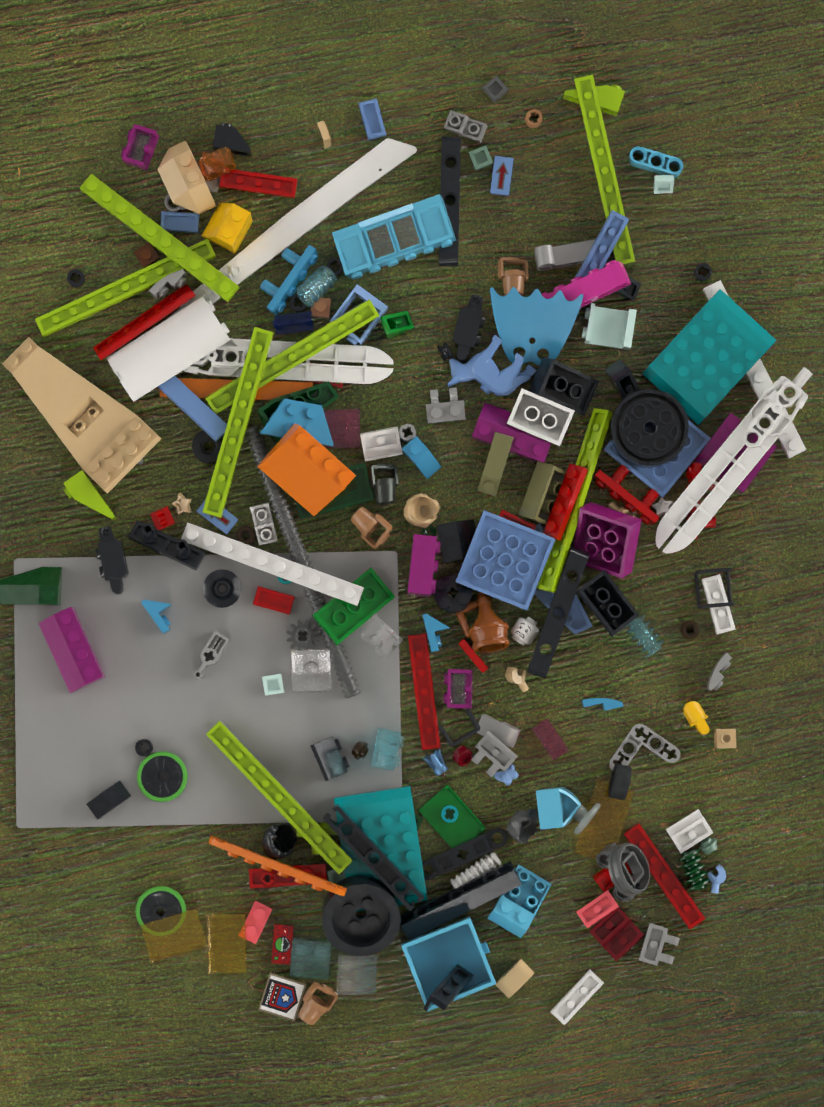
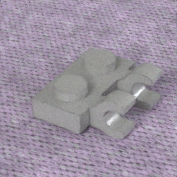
M457 387L449 388L450 402L439 403L438 389L430 390L431 404H426L428 424L466 420L464 400L458 401Z
M488 731L475 746L479 751L471 760L478 764L484 756L488 757L493 764L486 773L493 777L499 769L505 772L518 756Z
M649 923L639 961L658 966L659 961L672 964L674 956L661 953L664 942L678 946L680 938L667 934L668 928Z

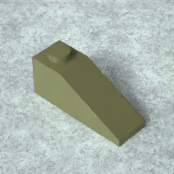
M495 432L477 491L496 496L514 437Z

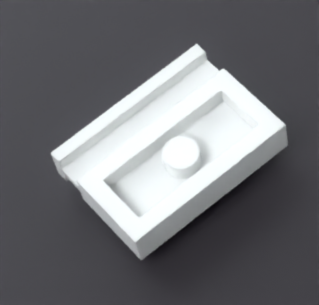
M397 426L360 433L365 462L403 455Z
M699 809L665 829L680 853L713 834Z

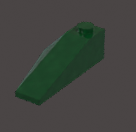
M328 381L271 399L259 408L257 412L263 427H265L270 420L269 418L277 410L283 399L322 405L324 409L338 399L339 395ZM270 436L274 443L279 442L281 439L280 437Z
M40 567L1 579L0 604L61 606L62 567Z

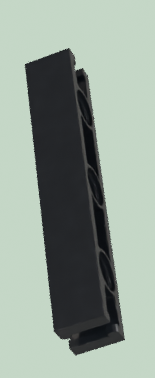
M337 803L332 809L335 812L338 811L344 820L336 824L330 818L331 815L326 813L323 816L325 822L406 908L411 911L415 903L413 901L409 903L404 895L411 890L418 896L417 901L420 903L424 899V894ZM349 824L353 830L350 833H344L342 826ZM371 853H377L379 859L373 862L369 860L368 856ZM396 882H405V888L398 890L395 887Z
M509 861L458 888L400 915V926L410 941L521 886L520 877L512 862Z

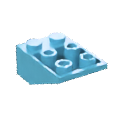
M518 864L516 871L522 885L499 896L487 919L521 938L528 930L552 884Z

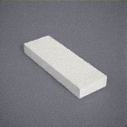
M720 574L701 579L708 604L728 602ZM729 606L709 608L716 635L736 630Z
M589 969L550 1012L565 1025L604 982Z

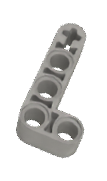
M595 240L552 247V245L536 247L534 249L537 271L583 264Z

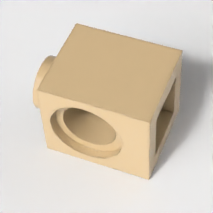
M714 729V748H736V729Z

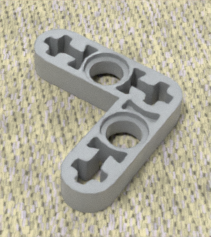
M636 724L631 728L611 757L609 767L613 771L615 766L613 761H618L621 757L618 755L619 751L624 756L629 757L627 761L625 758L621 761L622 765L628 766L641 745L668 763L677 762L680 758V751L676 746L647 726ZM642 727V732L647 736L649 732L652 734L647 739L646 744L643 742V740H645L643 736H635L636 728L640 729ZM652 738L660 740L661 745L659 748L653 749L650 746ZM626 743H632L634 746V751L630 754L625 753L623 750V746ZM665 743L668 745L666 747L667 750H675V759L670 758L669 760L667 758L668 754L664 751L662 752V755L659 753V751L663 749Z

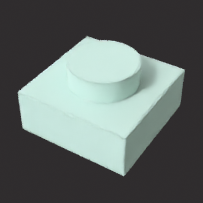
M674 175L654 176V194L673 193Z
M281 674L262 677L265 696L284 693Z

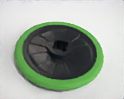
M159 751L152 753L141 762L138 768V786L142 793L153 801H171L183 792L187 784V769L183 761L170 752ZM159 773L166 774L165 781L158 779Z
M165 886L153 887L145 891L138 899L135 911L136 918L140 926L148 933L157 936L169 935L178 930L183 924L186 917V904L182 896L174 889ZM162 908L165 911L163 914H160L157 910Z

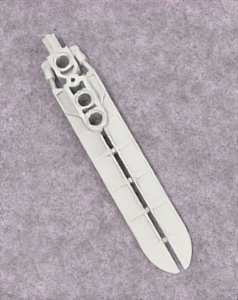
M230 338V341L184 369V372L202 373L219 377H240L251 340ZM271 341L267 358L275 356L296 342ZM332 344L307 359L306 363H300L275 379L372 384L387 378L394 368L368 367L367 364L394 365L388 354L375 347ZM228 354H236V360L228 362L226 360ZM310 361L334 362V365L310 363ZM208 362L212 365L209 371L199 369V367L205 366ZM338 362L363 363V366L338 365Z
M803 367L793 381L785 376H781L772 384L773 387L762 395L663 516L656 531V546L658 549L675 529L679 531L662 552L674 553L690 545L793 421L798 410L804 406L808 395L801 388L813 375L808 369ZM779 389V391L776 393L777 402H774L772 404L769 401L768 396L774 390L777 391ZM786 389H794L795 396L787 398L784 395ZM795 404L796 408L792 415L783 412V408H791ZM768 418L771 421L770 426L762 428L760 426L761 419ZM755 433L758 435L756 443L748 442L747 437L749 434ZM746 445V446H747L746 450H745V451L741 454V456L736 460V459H735V456H736V455L740 452V450ZM732 461L734 463L732 467L727 471L723 478L719 482H717V478L721 475V473ZM712 484H714L715 487L713 488V490L699 505L698 501L703 497V495L712 486ZM693 507H697L695 512L690 516V518L685 522V524L682 527H680L679 524L689 514Z

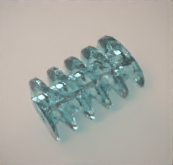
M320 266L307 280H304L298 286L297 294L305 305L312 307L314 302H318L319 298H322L324 293L329 291V288H333V282H336L337 278L328 267Z
M641 615L626 626L630 627L627 633H635L632 640L639 639L636 645H644L641 652L648 651L646 658H649L662 648L661 645L664 641H657L659 634L652 635L654 627L647 628L650 622H642L645 615Z

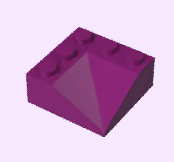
M730 412L694 461L702 463L704 468L741 423V420ZM755 433L749 434L747 437L748 442L756 443L758 435ZM773 444L740 483L735 490L740 495L744 493L777 447ZM745 445V446L740 450V452L735 456V459H736V460H737V459L741 456V454L746 450V448H747L746 445ZM732 461L718 477L719 480H721L723 476L727 473V471L732 467V465L734 464Z
M590 502L580 508L573 548L590 554L586 566L599 571L605 570L608 574L624 578L633 570L642 519Z
M414 534L407 593L409 596L430 598L431 594H435L436 580H433V572H437L438 569L435 553L440 551V541H437V536Z

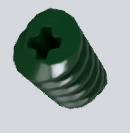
M699 848L678 854L681 857L677 861L684 862L680 869H686L682 876L689 877L685 884H691V887L687 889L690 892L710 886L705 885L709 882V878H703L707 871L700 870L705 865L704 863H698L702 859V856L696 855L700 851Z

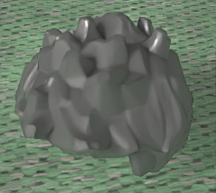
M529 808L528 810L522 811L521 809L515 811L505 829L508 832L507 835L519 843H528V839L534 836L537 831L538 809Z

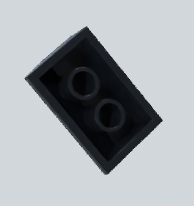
M605 570L577 590V593L611 637L640 616Z

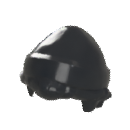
M273 824L266 830L263 836V850L271 859L285 858L293 853L297 837L294 829L289 824Z

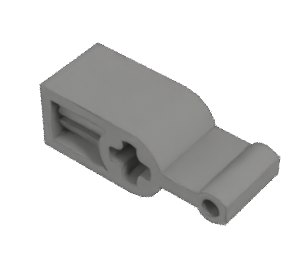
M217 631L213 632L201 652L200 657L203 663L199 670L194 673L195 678L201 679L207 665H214L218 662L231 641ZM211 651H212V652H213V655H212V656L215 657V658H214V660H209V661L207 662V661H206V660H207V657L205 656V654H206V653H209V654H210Z

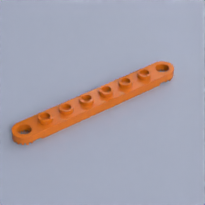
M210 836L208 843L228 851L227 855L231 857H244V862L252 865H255V862L261 864L260 868L270 872L272 869L277 870V875L285 878L292 876L295 878V882L303 885L306 882L312 884L311 888L322 892L325 889L345 896L347 888L223 839L219 840L217 837Z

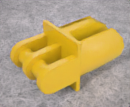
M696 701L687 702L683 707V713L690 724L689 726L695 725L700 734H708L710 729L705 721L708 716L703 708Z

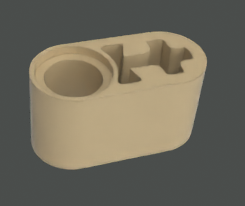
M519 959L495 985L509 999L535 972L522 959Z

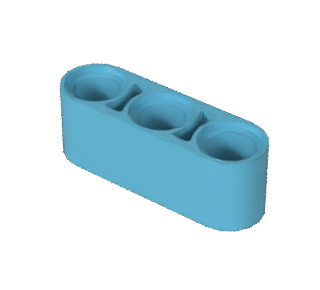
M639 146L634 147L628 157L631 166L659 175H674V178H676L683 169V162L679 158ZM633 154H641L642 160L636 161L633 158ZM654 158L658 159L661 165L654 166L651 160ZM675 164L679 170L673 172L670 170L669 165Z

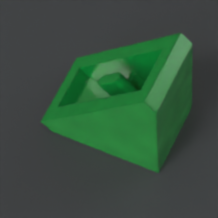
M408 311L380 317V323L387 339L414 329Z

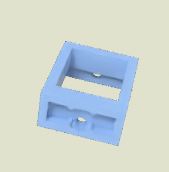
M357 284L330 322L343 315L356 297L364 302L370 299L380 316L370 323L360 338L353 332L347 335L348 337L346 338L353 345L359 344L361 346L380 321V317L384 316L387 312L388 306Z

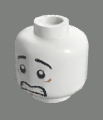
M527 617V619L519 618L511 629V634L513 635L511 638L523 646L525 644L530 645L539 633V629L536 627L537 622L530 617Z

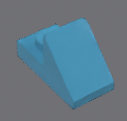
M149 600L141 601L162 633L166 634L170 631V621L165 615L161 616L160 614L172 606V604Z
M423 614L431 653L439 651L438 647L442 646L440 636L435 635V632L449 629V627L428 614Z

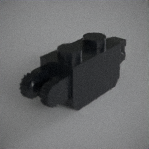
M472 295L467 307L461 308L458 315L452 342L458 347L456 358L462 363L466 361L469 350H474V346H478L481 335H477L479 327L483 328L486 317L482 316L483 297Z
M111 526L99 528L100 542L97 543L98 548H95L97 559H101L102 563L99 571L101 578H105V581L110 582L112 592L120 595L124 590L122 579L126 578L129 574L123 543L115 539Z

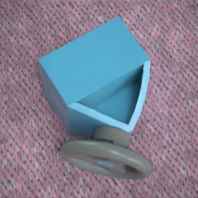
M564 787L536 790L540 830L565 827L574 818L579 822L574 830V833L578 835L601 807L599 803H596L589 811L586 810L587 808L583 805L581 806L578 798Z

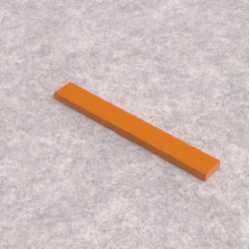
M178 378L199 399H205L206 396L233 381L225 379ZM270 381L258 389L255 400L270 401L271 399L312 387L313 382ZM160 390V397L169 398Z

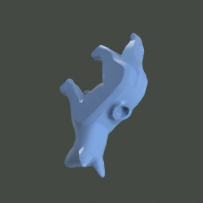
M494 335L491 344L481 353L474 355L466 364H461L453 358L449 360L452 379L448 382V387L475 379L481 384L480 388L489 395L491 392L497 396L509 395L521 384L527 382L537 370L528 364L526 370L520 372L524 358L516 353L513 364L499 372L498 367L491 358L502 340Z

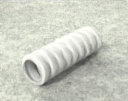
M493 851L489 855L486 854L484 859L480 858L481 861H476L474 866L470 865L471 868H466V871L464 873L461 872L460 876L456 875L454 880L451 879V884L454 888H458L491 871V869H495L497 865L500 866V859Z

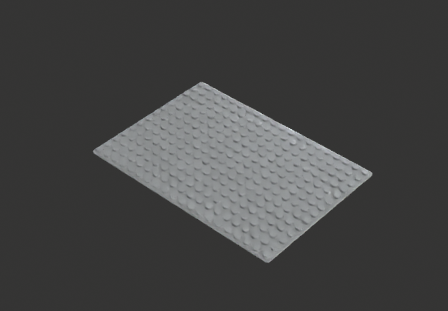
M397 552L306 553L309 556L308 561H311L310 566H313V569L350 583L372 567L395 596L394 599L340 643L344 646L342 649L346 652L344 654L348 657L347 662H350L349 667H352L353 678H356L357 681L355 683L359 685L357 688L361 691L360 694L348 699L344 697L346 694L345 692L343 693V687L340 686L342 683L338 681L339 676H336L337 670H334L335 665L331 663L333 661L332 658H329L331 655L327 652L328 647H325L326 642H323L322 631L318 629L320 626L316 624L317 621L312 616L313 608H310L311 603H308L309 598L305 595L307 592L303 590L305 587L294 582L286 585L282 584L277 579V576L219 554L205 555L197 571L166 556H126L129 574L126 578L122 579L124 585L122 594L117 595L112 592L110 582L105 581V578H101L99 567H102L101 559H97V557L15 559L14 575L40 567H62L61 606L14 605L17 827L57 828L289 823L206 735L219 721L234 734L316 822H325L323 816L326 813L331 815L330 818L334 822H337L336 812L332 809L335 806L334 797L402 787ZM272 553L291 561L294 560L290 556L291 553ZM219 569L233 572L241 583L239 599L233 605L226 608L211 605L203 594V584L206 577L211 572ZM220 586L219 591L225 592L226 586ZM260 586L295 596L290 615L253 605L257 587ZM324 594L323 600H326L325 605L334 597ZM149 600L172 604V606L160 614L161 616L165 615L170 621L169 628L171 630L163 634L141 601ZM69 607H74L105 675V678L73 693L69 692L38 624L53 614ZM298 620L302 624L309 620L308 626L315 624L316 627L313 631L320 632V634L315 635V638H318L320 642L313 643L316 649L308 647V653L305 652L304 648L298 653V647L296 646L291 649L290 647L293 642L286 641L288 638H291V635L286 632L293 631L291 624L298 626ZM217 631L231 641L218 662L214 665H207L203 672V677L197 679L194 677V673L199 670L203 663L200 657L201 652L213 632ZM301 631L298 640H304L305 642L308 639L306 637L308 633ZM211 651L210 654H209V653H206V654H205V656L207 657V660H206L207 662H208L209 660H214V658H215V657L212 656V655H213V652H212V651ZM281 674L284 693L265 696L262 677ZM333 736L334 740L338 738L342 747L339 750L341 757H346L350 767L347 768L348 772L325 781L310 745ZM147 739L152 743L153 751L151 754L166 751L175 754L183 761L187 769V784L177 798L167 802H157L146 797L140 790L137 782V772L141 762L147 756H140L136 753L135 745L139 740ZM358 741L366 742L369 749L367 755L363 759H355L354 755H352L354 746ZM143 742V745H139L141 753L149 750L148 743ZM159 773L158 779L165 781L166 774ZM118 781H121L131 797L97 820L86 804Z

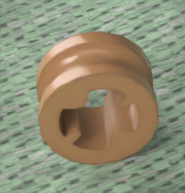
M536 109L528 111L525 117L527 126L530 128L540 126L543 119L541 112ZM532 114L539 117L536 123H533V120L532 122L529 120Z

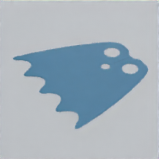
M491 287L490 295L499 338L502 340L503 350L509 361L512 363L515 361L513 351L517 347H522L525 350L522 364L531 360L536 365H540L542 359H539L537 356V352L540 349L548 350V358L555 360L572 330L583 300V294L579 295L574 301H568L562 291L559 290L552 298L546 299L541 295L539 289H535L529 297H523L515 287H512L506 296H500ZM532 337L536 339V342L533 344L529 342V339Z

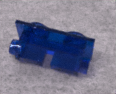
M312 311L274 316L273 327L276 328V335L314 330Z

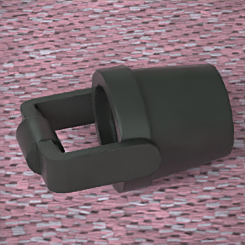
M377 463L368 467L369 485L374 489L377 505L395 503L396 487L399 484L396 466L388 465L387 463ZM374 470H391L392 478L375 480Z

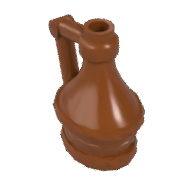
M482 592L478 593L477 601L470 602L465 610L455 613L465 636L473 641L472 649L474 652L492 653L503 650L510 645L507 638L509 625L494 613L491 607L492 599L489 595ZM479 607L478 617L470 628L464 614Z

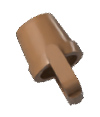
M509 256L498 260V278L502 280L505 296L512 287H515L521 296L524 295V283L529 278L528 262L526 260ZM503 263L522 265L523 270L512 269L503 271Z
M364 507L357 510L350 520L361 532V538L374 549L381 546V544L383 545L392 531V525L380 514L374 515ZM382 524L386 530L381 534L376 543L369 536Z
M314 982L303 997L304 1004L298 1013L299 1018L309 1025H314L326 1011H330L338 999V994L333 988ZM316 989L325 994L332 995L327 1003L313 994Z

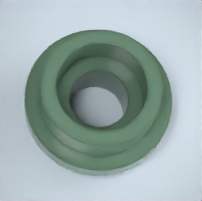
M706 837L699 845L700 851H703L704 854H709L718 847L716 838Z

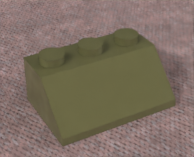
M537 461L518 515L534 523L546 526L566 471L554 465Z

